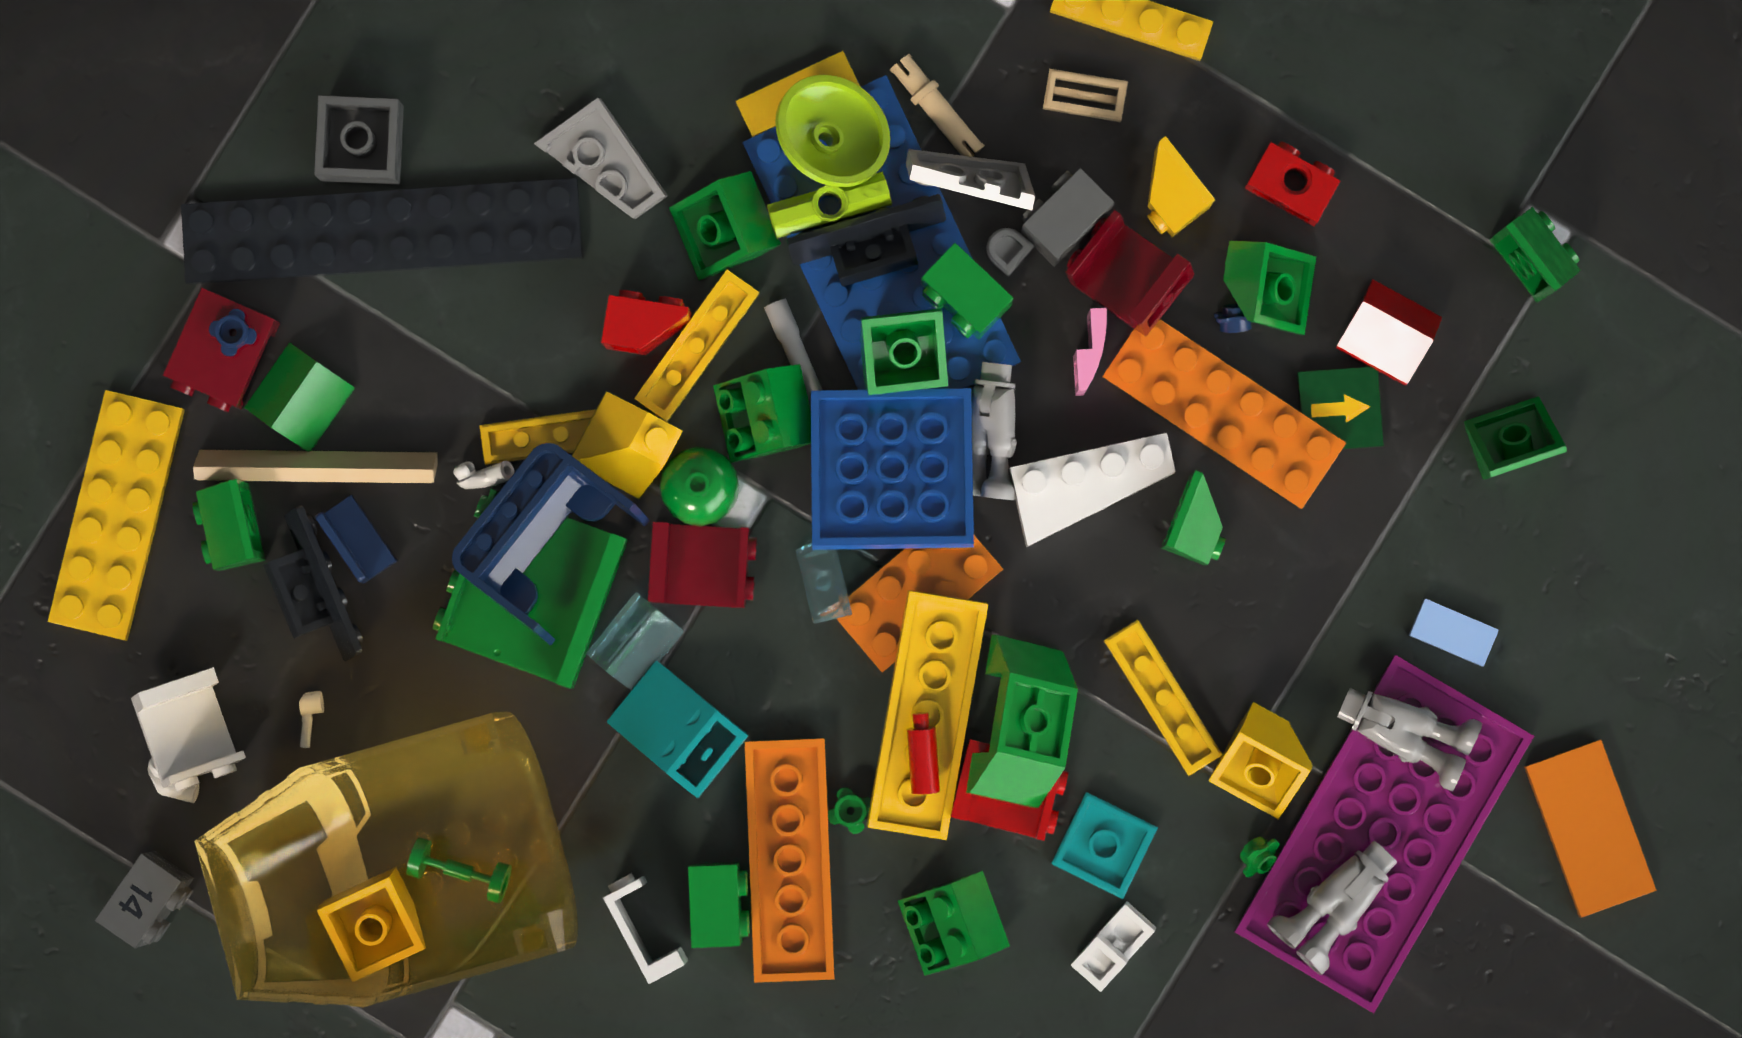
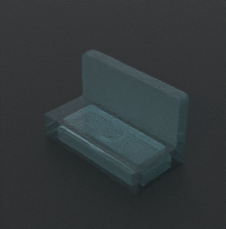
M636 592L586 654L607 673L632 691L656 660L660 662L682 635L683 629Z

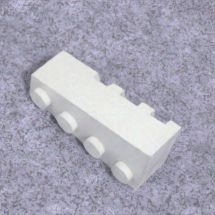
M1167 433L1010 467L1009 473L1011 482L1015 487V500L1026 547L1173 475L1176 471Z

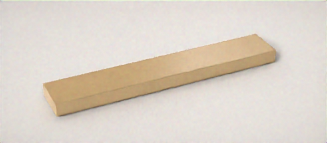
M199 450L193 466L194 479L207 481L239 479L241 481L432 483L436 475L438 458L437 452Z

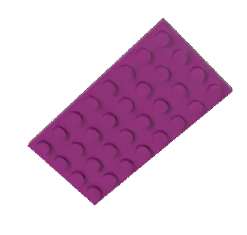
M1396 655L1392 657L1374 688V694L1399 700L1418 708L1428 707L1437 716L1438 722L1447 725L1459 726L1469 719H1475L1483 723L1477 740L1468 756L1431 737H1422V740L1427 742L1428 745L1466 759L1464 769L1454 790L1444 789L1440 785L1439 774L1421 760L1417 763L1402 762L1397 754L1373 742L1359 733L1357 729L1354 731L1351 728L1280 850L1277 860L1266 874L1234 930L1235 933L1372 1013L1376 1011L1534 738V735ZM1373 841H1376L1397 863L1386 874L1389 878L1387 883L1384 882L1377 896L1357 921V928L1346 935L1339 934L1328 953L1330 960L1329 968L1322 975H1319L1297 955L1296 951L1322 929L1327 923L1329 914L1321 917L1311 927L1295 949L1278 938L1269 929L1267 923L1276 915L1290 918L1299 914L1308 906L1307 897L1312 887L1319 886L1336 869L1354 856L1355 852L1359 850L1363 853Z

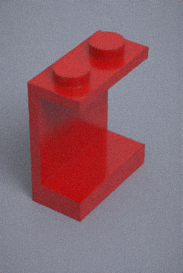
M969 739L950 817L1030 836L1044 841L1046 833L1054 834L1059 811L1052 810L1056 794L1062 796L1064 794L1069 772H1062L1039 808L966 793L972 753L989 752L990 747L988 743Z

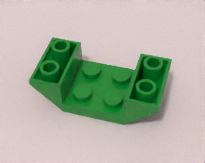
M995 634L991 636L985 673L1001 678L989 752L972 753L966 793L1039 808L1066 767L1078 688L1063 651Z

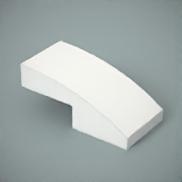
M1126 901L1077 956L1071 966L1101 992L1127 964L1133 954L1155 932L1157 927Z

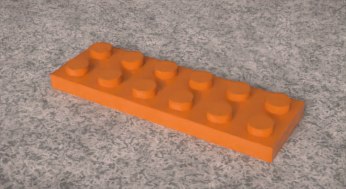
M1161 319L1146 337L1134 329L1102 376L1300 509L1304 507L1346 444V442Z
M825 738L745 742L754 983L835 979Z

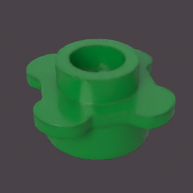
M842 788L837 792L838 800L835 807L828 811V820L831 824H842L848 827L852 834H858L864 830L863 821L867 813H869L871 799L854 795L850 788ZM848 807L854 808L855 811L852 815L847 813Z
M1257 837L1248 842L1240 853V859L1246 865L1243 874L1246 877H1252L1256 872L1259 874L1268 872L1277 860L1275 853L1280 843L1276 839L1267 841L1264 837Z

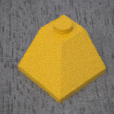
M1165 136L1159 141L1154 151L1148 208L1151 210V213L1147 217L1160 234L1167 231L1171 237H1174L1209 210L1215 199Z
M606 391L577 444L572 457L604 481L639 499L666 464L683 431Z
M1253 702L1236 728L1211 774L1209 782L1279 820L1310 773L1313 765L1289 721Z

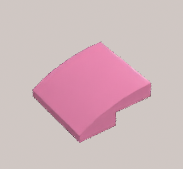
M1107 308L1090 309L1087 315L1089 349L1076 350L1073 356L1075 396L1084 395L1098 368L1106 336Z

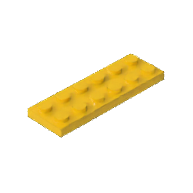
M105 390L48 622L128 641L185 409Z
M908 590L869 808L868 828L947 840L988 610L987 603ZM928 712L929 726L936 727L940 792L911 794L907 729L913 727V713Z

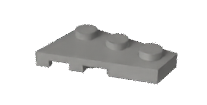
M908 149L906 167L909 179L918 184L937 186L1033 210L1035 193L1025 163Z

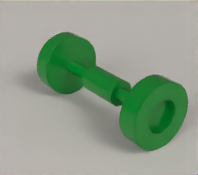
M421 837L417 838L408 860L407 876L420 879L426 866L430 865L443 869V874L468 882L475 879L488 883L487 900L498 904L501 903L509 884L512 871L511 865L498 862L492 876L475 871L474 866L452 859H447L444 862L431 858L432 841Z

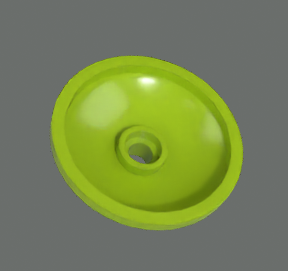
M815 75L795 83L779 103L775 120L779 143L790 162L809 178L829 186L849 187L867 181L884 164L890 148V131L887 119L875 99L857 84L837 76ZM819 139L823 140L827 146L822 144Z

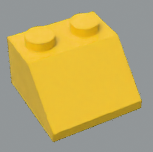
M397 867L325 899L317 909L352 982L426 948L414 902Z

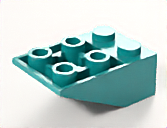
M657 660L607 720V723L696 798L702 795L749 737V734Z

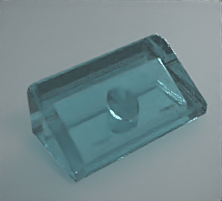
M812 542L797 549V557L813 623L852 615L837 549L812 550Z

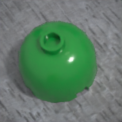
M697 446L682 450L669 460L662 471L659 488L663 504L672 516L688 525L706 526L719 522L729 514L737 502L740 485L736 470L726 456L714 449Z

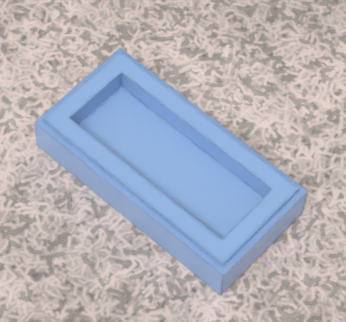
M1423 599L1408 636L1484 667L1499 630L1428 599Z

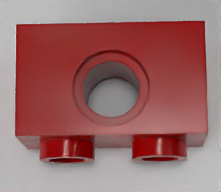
M1280 141L1278 146L1270 142L1245 189L1314 227L1340 183V180L1333 177L1336 172L1319 161H1314L1313 165L1302 160L1299 158L1301 152L1285 142ZM1290 171L1300 173L1305 181L1304 188L1300 191L1288 189L1284 183V175Z

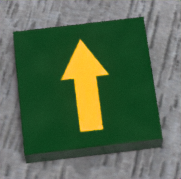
M1362 367L1297 373L1300 412L1346 442L1343 449L1384 446L1379 377L1376 369Z

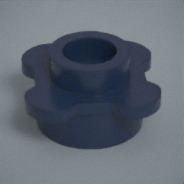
M1237 303L1222 306V311L1214 313V318L1219 323L1221 332L1237 333L1252 329L1251 322L1247 321Z
M232 309L228 316L223 317L219 321H213L209 327L210 334L216 337L222 345L221 352L226 356L236 355L240 347L245 344L251 345L257 339L256 331L249 328L245 321V313L240 309ZM231 329L237 331L235 336H230L229 332Z

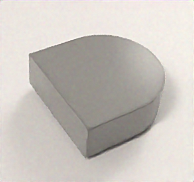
M1002 228L990 236L986 250L989 260L1009 277L1035 245L1018 231L1011 228Z

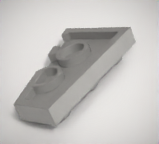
M601 98L592 101L534 143L633 219H637L668 196Z

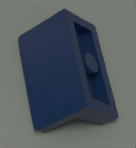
M350 495L326 513L320 512L314 516L360 583L368 582L397 562V559L353 495Z

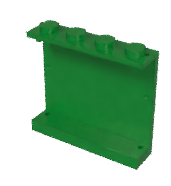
M491 489L489 496H481L474 517L479 518L499 493L498 491ZM567 517L523 572L525 576L533 581L538 590L537 602L528 616L556 639L551 646L502 609L455 569L446 592L452 594L447 608L440 607L434 620L432 629L438 631L435 639L555 682V684L574 689L629 540Z

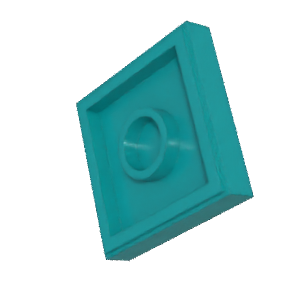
M1085 792L1051 864L1123 899L1158 827Z

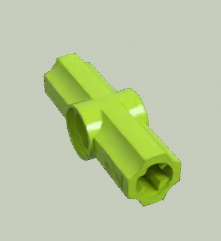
M882 171L858 185L849 187L825 185L816 191L768 204L767 208L773 230L778 239L823 225H834L843 219L892 206V201ZM829 195L836 197L841 204V209L838 213L834 215L824 214L818 206V202L822 197Z

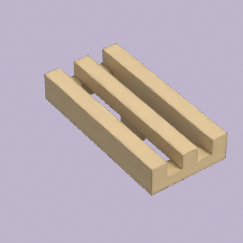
M1049 68L1043 109L1121 122L1128 81ZM1061 80L1116 89L1118 94L1117 96L1057 87L1055 86V81ZM1053 95L1116 106L1115 111L1052 101Z

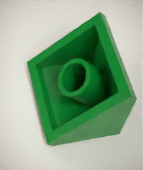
M289 342L244 408L269 427L307 452H310L334 420L355 387Z
M1539 396L1464 421L1465 429L1483 480L1567 452L1566 445Z

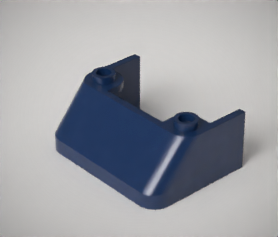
M544 443L532 450L457 544L452 554V563L456 571L551 646L556 639L528 616L537 602L538 590L533 581L525 576L523 572L571 512H574L583 520L598 521L604 518L616 504L644 526L650 520L634 502L558 445Z

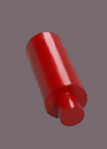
M928 712L913 713V727L907 729L911 794L940 792L936 727L929 726Z

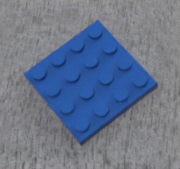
M971 388L919 389L868 395L867 390L811 391L812 550L974 548Z

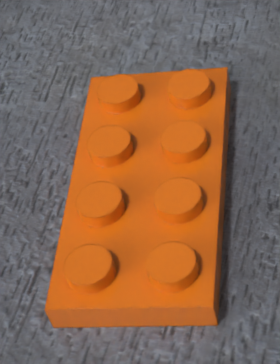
M975 535L974 548L904 549L834 608L831 613L883 673L896 661L908 590L968 600L999 574L1003 568Z

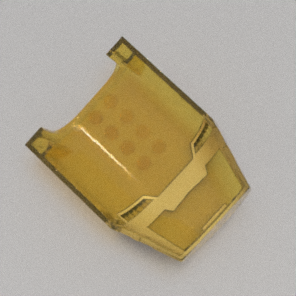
M510 712L485 714L298 768L277 786L265 791L254 802L241 811L235 812L195 840L237 1000L286 1003L305 1002L319 1005L338 1004L366 1007L573 948L577 941L578 916L575 894L547 787L532 744L519 720ZM421 837L432 841L431 858L444 862L447 859H452L474 866L475 871L492 876L498 862L511 865L512 871L509 884L501 903L498 904L487 900L488 883L475 879L468 882L443 874V869L430 865L426 866L420 879L407 876L408 860L417 838ZM397 867L414 902L426 948L352 982L317 909L325 899Z

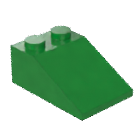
M1531 207L1490 238L1489 241L1538 303L1562 287L1579 273L1581 269L1576 264L1580 260L1573 248L1566 242L1561 245L1552 233L1555 230V226L1550 218L1543 211L1537 213Z

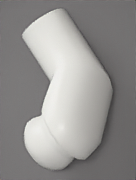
M466 461L456 466L453 471L458 479L457 484L464 489L493 487L508 481L515 473L512 464L508 461L500 462L479 471L475 470L472 462Z

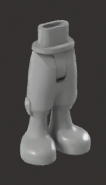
M982 362L980 380L975 379L974 384H980L974 386L971 396L974 496L1015 500L1016 492L1014 484L1010 480L1008 458L1013 456L1017 444L1015 438V384L1010 383L1012 365ZM990 450V455H992L990 474L987 479L986 464L987 455H989Z
M1352 688L1349 689L1337 715L1338 718L1353 724L1352 730L1356 731L1357 729L1359 733L1373 742L1397 754L1402 762L1417 763L1421 760L1431 766L1439 774L1440 785L1450 791L1454 790L1464 769L1466 759L1440 751L1428 745L1427 742L1422 740V737H1431L1468 756L1483 724L1478 720L1469 719L1459 726L1447 725L1438 722L1437 716L1428 707L1418 708L1399 700L1374 694L1371 691H1368L1367 695Z
M1373 841L1363 853L1359 850L1355 852L1354 856L1336 869L1319 886L1312 887L1307 897L1308 906L1299 914L1290 918L1276 915L1267 923L1269 929L1278 938L1295 949L1311 927L1321 917L1329 914L1327 923L1322 929L1296 951L1297 955L1319 975H1322L1329 968L1330 960L1328 953L1339 934L1346 935L1357 928V921L1377 896L1384 882L1387 883L1389 878L1386 874L1397 863L1376 841Z

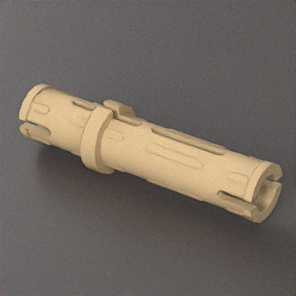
M910 54L903 57L900 62L908 70L909 74L900 63H896L890 71L895 74L913 96L910 100L914 105L919 104L961 156L973 157L975 154L965 144V141L975 153L979 152L985 145L979 141L937 90L939 87L938 83L927 78Z

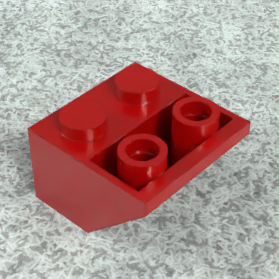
M619 290V296L609 295L601 343L609 350L647 355L683 329L691 320L692 313L689 307H684L685 303H682L683 300L679 298L659 296L658 302L645 301L643 293Z

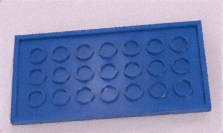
M886 75L861 86V88L868 92L878 103L889 126V153L884 164L877 171V173L883 171L892 201V206H889V208L912 202L921 196L940 194L946 221L909 232L918 265L851 285L841 286L832 255L799 264L858 390H867L863 377L860 343L861 317L935 309L922 297V290L924 288L921 286V278L954 243L972 258L940 188L937 186H924L909 179L906 167L908 149L921 150ZM776 127L742 142L770 203L813 192L825 186V184L819 183L803 174L790 162L781 148ZM819 139L822 144L827 146L823 140ZM831 195L822 197L818 202L820 210L827 215H834L841 209L839 200ZM875 211L868 212V213L861 214V215L854 216V217L847 218V219L858 218V217H861V216H864V215L871 214V213H873V212H875ZM823 225L809 230H817L830 225ZM799 233L788 235L786 237L788 239L790 237L796 236ZM943 307L948 386L928 389H963L975 385V379L980 380L982 362L1012 365V367L1020 364L1021 360L1001 318L980 340L973 334L967 339L950 323L953 315Z

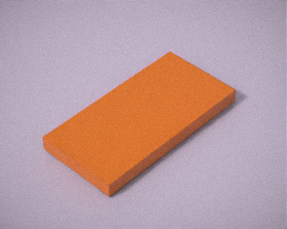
M1599 739L1524 766L1579 917L1582 918L1657 891L1602 740Z

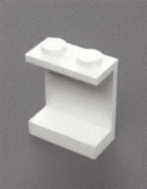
M214 667L139 692L131 698L163 788L175 785L176 790L180 791L200 783L197 776L209 772L213 773L214 778L237 771L235 763L246 758L244 751L237 753L235 751L214 693L213 686L219 683Z
M631 873L609 885L611 893L603 899L648 984L684 966L688 958L680 946L652 961L620 900L621 897L647 883L644 876L635 880Z

